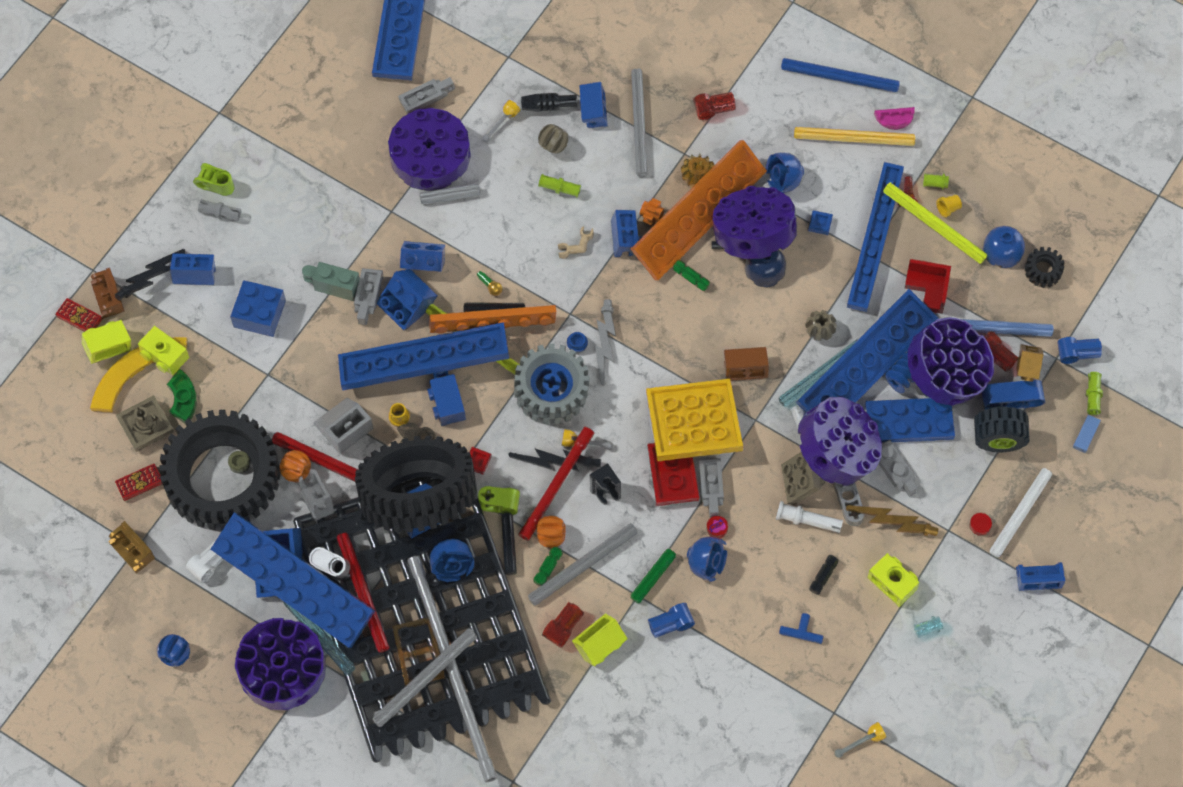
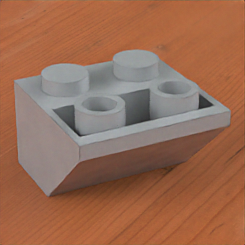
M349 398L344 399L313 422L339 454L374 429L371 417L358 403Z

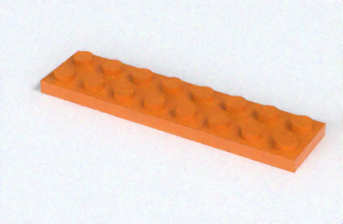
M739 140L631 248L632 252L654 280H659L713 226V211L722 198L727 197L733 192L743 190L748 186H753L767 172L746 142Z

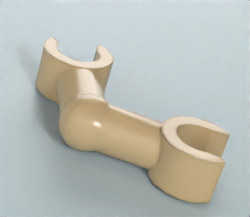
M584 226L580 229L581 239L579 245L558 244L559 250H566L559 253V258L564 259L570 254L585 253L588 241L594 237L593 228L590 234H584Z

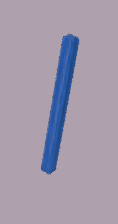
M783 58L781 63L782 70L892 92H898L900 81L788 58Z

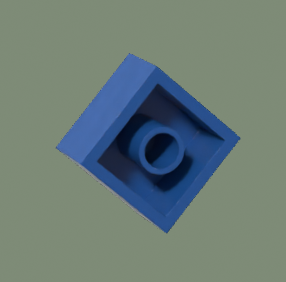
M243 280L230 316L233 327L274 337L286 303L283 289Z

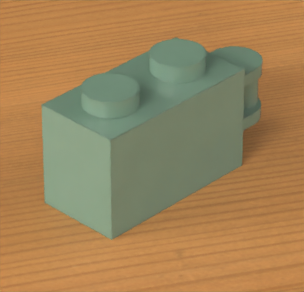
M319 262L317 267L306 265L302 268L304 281L313 284L315 291L350 301L355 300L360 279L359 272Z

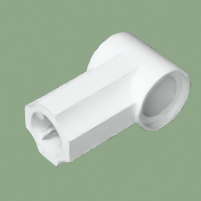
M215 541L201 554L194 555L186 564V569L201 583L206 582L213 575L215 568L224 560L210 550Z

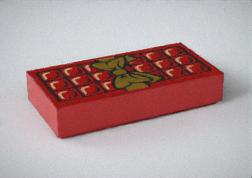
M66 298L55 314L57 318L83 332L90 328H97L103 320L101 315Z
M155 463L115 481L124 501L162 485Z

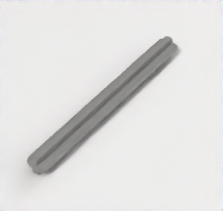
M638 68L631 71L636 175L638 177L647 176L643 77L642 70Z
M630 523L530 593L528 595L529 601L534 606L539 604L637 534L636 527Z
M468 628L372 717L374 723L378 727H382L477 639L475 632Z

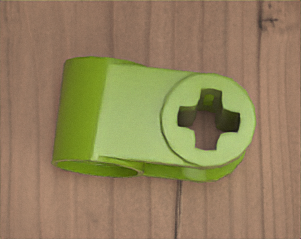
M203 163L200 166L201 171L198 177H195L193 183L198 188L222 196H228L233 193L235 185L231 174L227 170L207 163Z
M485 486L479 490L478 499L483 511L502 514L512 513L513 515L518 513L519 490Z

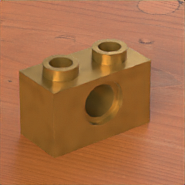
M1020 345L1016 371L1017 376H1021L1022 380L1033 381L1034 379H1039L1044 355L1042 348Z

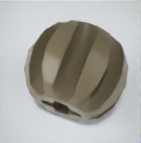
M547 124L540 130L538 143L542 148L551 153H560L567 146L568 134L564 129L555 124Z
M826 310L821 312L814 311L806 320V331L810 337L814 336L816 341L830 339L837 329L835 317L833 314H827Z

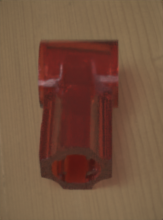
M732 92L713 96L703 93L693 98L699 120H708L715 116V114L736 110L735 98Z
M988 331L984 338L989 343L994 363L1007 372L1014 366L1019 357L1002 344L998 335Z
M568 602L557 618L547 624L542 636L559 648H562L568 641L573 628L583 617L584 612L574 603Z

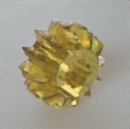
M700 153L698 157L691 154L690 159H685L681 167L682 179L687 181L688 186L696 184L715 164L713 161H709L708 156L702 158Z

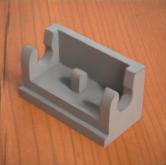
M314 469L310 471L311 480L309 482H305L303 477L299 478L301 487L299 491L312 517L316 521L335 513L330 495L317 471Z

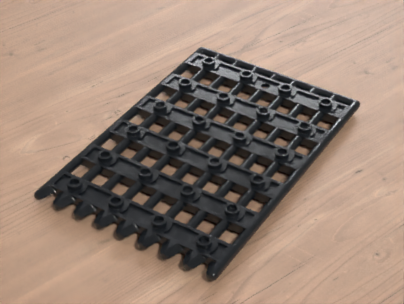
M431 477L411 479L398 484L390 492L407 493L406 490L440 479ZM477 494L475 501H472L474 515L462 518L461 514L458 513V518L453 522L445 525L440 523L437 525V528L429 529L412 539L410 536L400 539L399 533L395 532L394 527H392L389 531L392 542L379 545L374 531L378 527L374 523H369L368 519L363 516L358 497L333 505L334 511L337 514L336 518L325 521L323 517L316 520L317 524L304 528L303 524L314 521L311 513L298 516L293 520L295 528H301L302 549L308 564H310V553L315 548L324 546L326 550L336 554L333 543L338 542L337 536L339 534L348 533L388 642L389 649L380 653L376 648L372 635L364 637L363 632H361L352 648L343 645V643L331 635L371 759L374 763L381 761L382 746L385 745L393 755L400 756L404 750L405 738H408L415 748L421 749L425 744L426 731H429L434 739L439 742L444 741L446 738V725L449 723L459 734H464L467 731V726L457 698L454 695L446 667L420 691L425 704L424 707L412 711L410 702L402 707L404 714L392 717L382 727H378L375 723L370 725L364 707L377 703L380 711L386 705L385 700L395 697L440 655L432 626L407 561L413 556L421 557L426 571L427 582L432 596L435 597L440 611L439 616L450 643L452 644L458 638L457 631L466 628L472 629L477 635V639L474 640L475 645L467 647L455 658V661L466 685L467 695L478 725L481 727L487 726L489 723V710L491 709L500 719H508L511 702H514L520 711L529 712L532 695H535L543 705H548L551 702ZM354 507L358 508L357 511L348 514L345 513V510ZM366 532L371 549L358 552L353 536ZM483 536L488 553L476 557L470 540ZM446 539L463 541L469 546L475 563L471 573L467 576L466 573L461 575L460 580L441 581L431 572L429 554H431L435 545ZM342 561L335 564L334 570L336 573L343 569ZM400 564L405 580L393 584L387 568ZM317 569L348 591L346 581L352 580L350 573L344 578H337ZM379 571L384 587L372 591L367 574ZM497 575L502 592L490 595L484 579ZM476 582L481 599L469 602L463 586ZM455 589L461 605L448 609L443 592ZM413 603L419 619L406 623L401 606ZM393 610L398 626L385 630L380 613ZM511 614L517 631L504 635L498 618ZM490 621L496 638L483 642L477 625ZM427 642L433 659L420 663L414 646ZM406 649L411 666L399 670L393 653ZM525 653L531 671L518 675L512 657ZM385 656L390 673L377 677L372 660ZM504 660L510 678L497 682L491 664ZM364 663L369 680L356 685L351 667ZM483 667L489 685L476 689L470 671ZM441 682L446 699L433 703L428 686Z

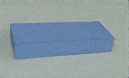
M1090 415L1087 416L1073 445L1074 449L1086 453L1101 420Z

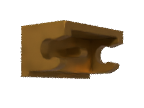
M125 521L110 533L109 538L111 540L108 541L109 544L136 574L155 559L151 549Z

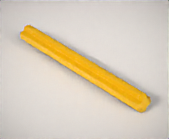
M795 127L794 129L795 139L915 145V134Z

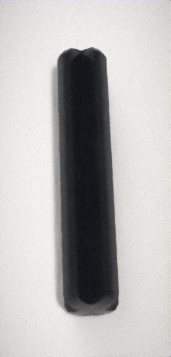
M466 302L464 303L463 311L524 308L525 303Z
M503 513L501 521L505 574L515 575L517 568L513 514Z

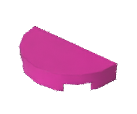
M915 107L875 110L874 115L881 126L898 130L905 128L911 123L914 118Z

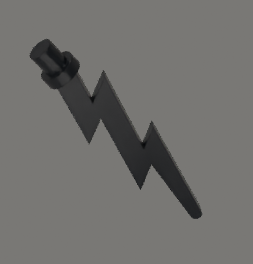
M181 249L172 254H185V249ZM172 254L145 265V268L150 270L126 279V282L132 284L120 287V291L115 293L116 299L120 301L123 298H128L132 293L153 285V281H148L149 279L170 271V266H166V264L171 262Z
M536 448L535 451L539 458L511 452L508 454L510 458L551 469L548 462L561 466L566 459ZM563 449L564 454L567 457L570 451ZM582 455L576 461L578 464L587 466L588 469H592V467L601 468L602 462L601 459L593 458V456L585 457ZM575 464V465L573 466L572 470H575V471H578V472H579V470H578V468H577V466H576V464Z

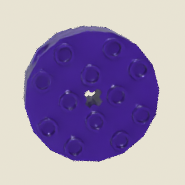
M435 108L418 109L403 116L392 128L388 140L392 169L399 178L404 180V183L415 189L432 191L444 189L452 185L453 181L462 177L467 171L471 158L467 129L459 118L445 110Z
M748 186L743 190L733 192L727 197L722 198L713 211L715 240L718 245L724 248L726 253L734 257L761 259L772 256L771 252L779 249L783 251L791 245L797 236L795 205L789 196L774 187L757 188L755 186Z
M946 317L935 320L913 337L907 354L911 378L923 394L937 403L950 406L966 403L986 388L994 374V357L988 341L983 335L979 336L976 330L971 328L973 325L962 319Z
M830 397L806 412L798 425V434H800L802 442L799 445L801 453L810 468L824 481L829 483L836 482L842 484V486L851 485L874 471L881 460L882 442L877 423L871 419L860 404L846 398Z
M284 618L269 619L256 624L243 636L239 644L240 647L235 657V670L243 691L254 703L267 709L290 710L305 704L318 692L325 678L326 658L318 636L306 624L301 622L284 620Z

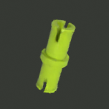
M541 174L538 187L554 190L558 194L561 192L576 196L577 198L581 189V185L564 181V178L556 179Z
M1099 372L1088 373L1086 397L1088 398L1087 413L1089 415L1101 413L1100 402L1103 397V391L1101 389L1102 374Z

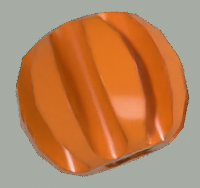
M293 450L283 456L279 469L283 478L297 483L300 477L305 479L311 469V461L305 453Z
M552 515L540 519L537 525L539 543L549 548L558 547L563 544L566 536L564 521Z

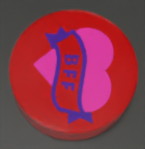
M722 516L711 517L707 521V533L711 537H724L728 532L727 520Z

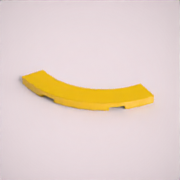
M187 337L172 338L187 348ZM139 347L120 358L106 372L92 398L91 411L113 412L114 404L123 385L129 378L134 377L145 369L146 366L154 363L152 360H145L140 355Z

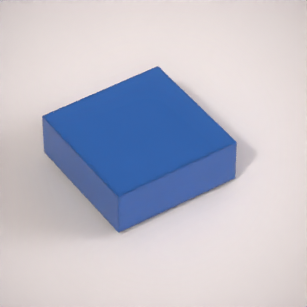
M813 210L808 231L829 235L833 214Z

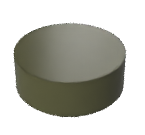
M235 451L229 456L228 465L234 473H243L248 470L250 460L245 452Z

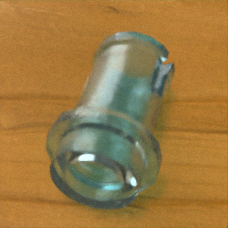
M931 616L932 619L914 624L917 637L920 638L935 631L939 633L943 629L940 617Z

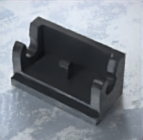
M608 463L590 474V492L595 494L604 505H607V501L603 497L605 493L611 494L615 501L621 498V481Z

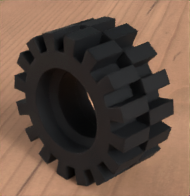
M1040 247V251L1036 248L1033 253L1029 254L1025 266V275L1030 277L1029 281L1031 283L1035 281V286L1041 283L1042 288H1045L1046 284H1048V287H1051L1053 283L1057 284L1058 280L1061 279L1065 266L1062 255L1057 256V250L1051 252L1050 247L1047 248V251L1044 250V247ZM1039 262H1047L1052 266V271L1049 273L1041 272L1037 269V264Z

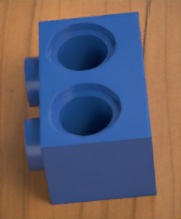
M404 241L401 247L400 268L442 272L445 264V244Z

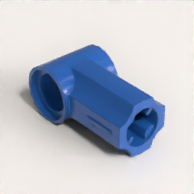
M1064 337L1057 341L1060 361L1063 364H1072L1079 359L1101 358L1102 345L1099 338L1076 340L1074 337Z
M680 603L671 607L668 612L648 619V624L654 638H657L675 630L681 632L690 629L695 625V621L687 603Z

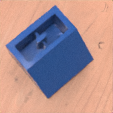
M406 269L394 273L377 300V305L400 328L406 330L426 313V309L430 304L434 303L438 295L411 269Z

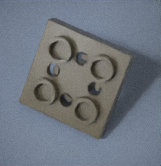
M154 395L116 415L136 452L174 433L171 424Z
M801 452L781 464L788 504L795 505L820 490L821 486L825 483L810 468Z

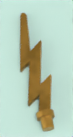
M846 506V511L874 515L875 517L869 523L902 525L896 532L923 533L925 536H928V534L937 536L939 528L931 526L930 523L913 524L919 516L887 515L892 511V509Z

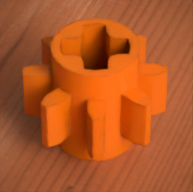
M652 198L649 202L644 201L640 209V215L644 218L643 222L650 225L655 223V221L658 222L663 217L665 208L661 207V201Z

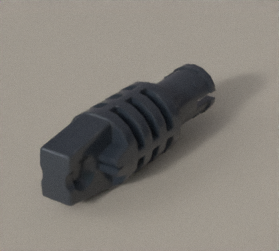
M537 93L522 96L521 109L540 112L557 111L559 107H577V94Z

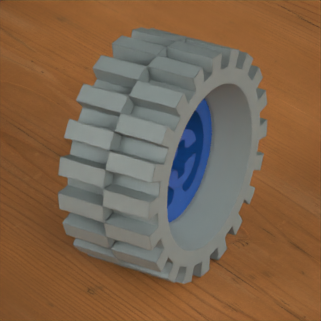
M549 344L548 349H544L543 345L537 346V352H534L533 349L529 350L527 358L523 355L520 359V365L516 367L514 395L517 398V404L519 408L523 406V413L526 416L532 413V420L537 422L539 417L543 418V424H549V420H554V424H560V420L563 417L565 422L571 420V414L573 413L576 416L580 413V407H584L588 396L590 377L587 365L583 366L584 360L581 356L577 359L575 358L576 351L571 349L568 353L566 352V346L561 344L559 349H554L555 344ZM542 377H544L542 382L541 393L537 389L536 384ZM562 379L567 388L563 394L559 395Z

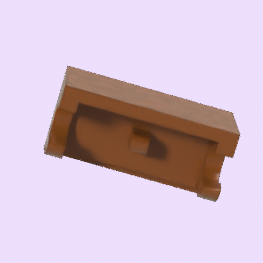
M110 267L92 274L91 284L102 318L125 312L122 301H118L115 297L118 289Z
M766 347L724 350L726 379L734 381L768 378L769 363Z

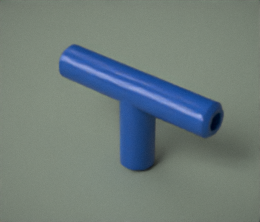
M807 613L801 615L798 629L780 626L779 630L781 635L822 644L824 638L823 635L807 632L810 615Z

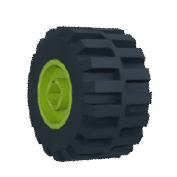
M994 407L979 412L974 418L975 444L980 449L998 453L1011 452L1027 446L1030 442L1028 415L1021 409Z

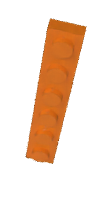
M556 305L434 314L430 315L429 329L430 333L443 334L503 322L505 329L516 326H545L555 323L557 311Z

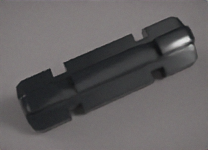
M828 555L825 564L822 565L816 575L815 581L810 585L809 590L816 595L821 593L823 586H825L838 564L839 559L837 557Z

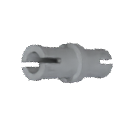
M201 199L198 205V212L211 214L219 219L222 217L239 221L242 211L240 208L226 206L222 202L213 203Z

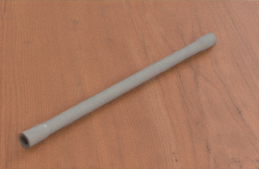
M413 556L407 561L419 589L440 652L442 653L450 644L427 582L420 556ZM454 659L446 669L479 760V767L486 783L492 782L498 777L492 760L488 755Z

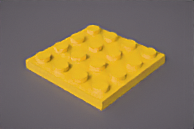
M730 379L646 388L657 461L743 451V442Z

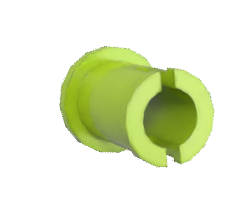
M924 173L923 187H939L942 190L948 188L949 176H945L944 173L943 175Z

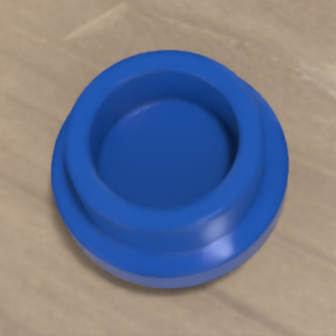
M574 332L567 338L569 350L573 349L576 353H579L587 348L588 340L584 334Z

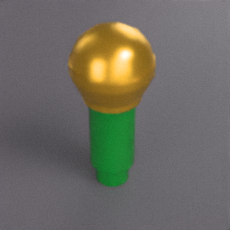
M482 271L477 273L479 280L487 286L491 295L498 296L501 294L503 288L500 283L493 281Z

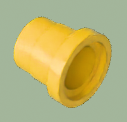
M955 194L946 198H938L936 206L940 215L946 218L951 213L961 209L962 202L960 197Z
M395 403L390 408L389 421L396 427L405 426L410 420V413L402 403ZM397 411L404 412L401 416L394 415Z

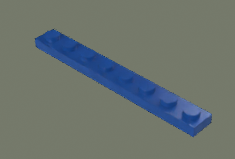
M884 162L847 308L863 312L868 310L895 201L886 195L883 190L888 183H892L899 188L904 166Z

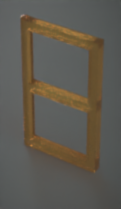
M429 618L392 626L405 686L412 680L409 681L404 658L433 651L436 658L440 655ZM428 624L433 646L403 653L398 629ZM442 670L431 681L445 678L444 671Z

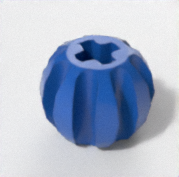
M169 634L164 636L157 646L158 658L168 666L178 667L189 658V643L179 635Z

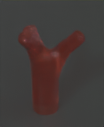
M906 176L904 178V193L918 202L913 193V178Z

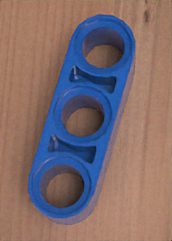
M1040 380L987 384L986 388L982 391L985 410L994 407L1031 408L1045 404L1043 385Z

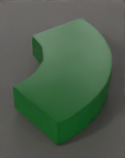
M179 369L167 383V387L174 395V404L170 414L185 424V420L192 419L195 413L197 399L192 381L184 371Z

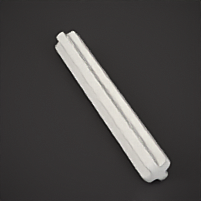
M1046 468L1040 471L991 547V555L997 558L1001 556L1052 476L1051 471Z

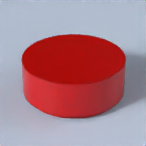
M976 513L972 516L969 526L974 534L983 536L989 533L992 527V520L985 513Z

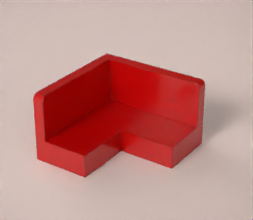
M910 259L905 289L925 292L923 303L932 312L943 314L951 266Z

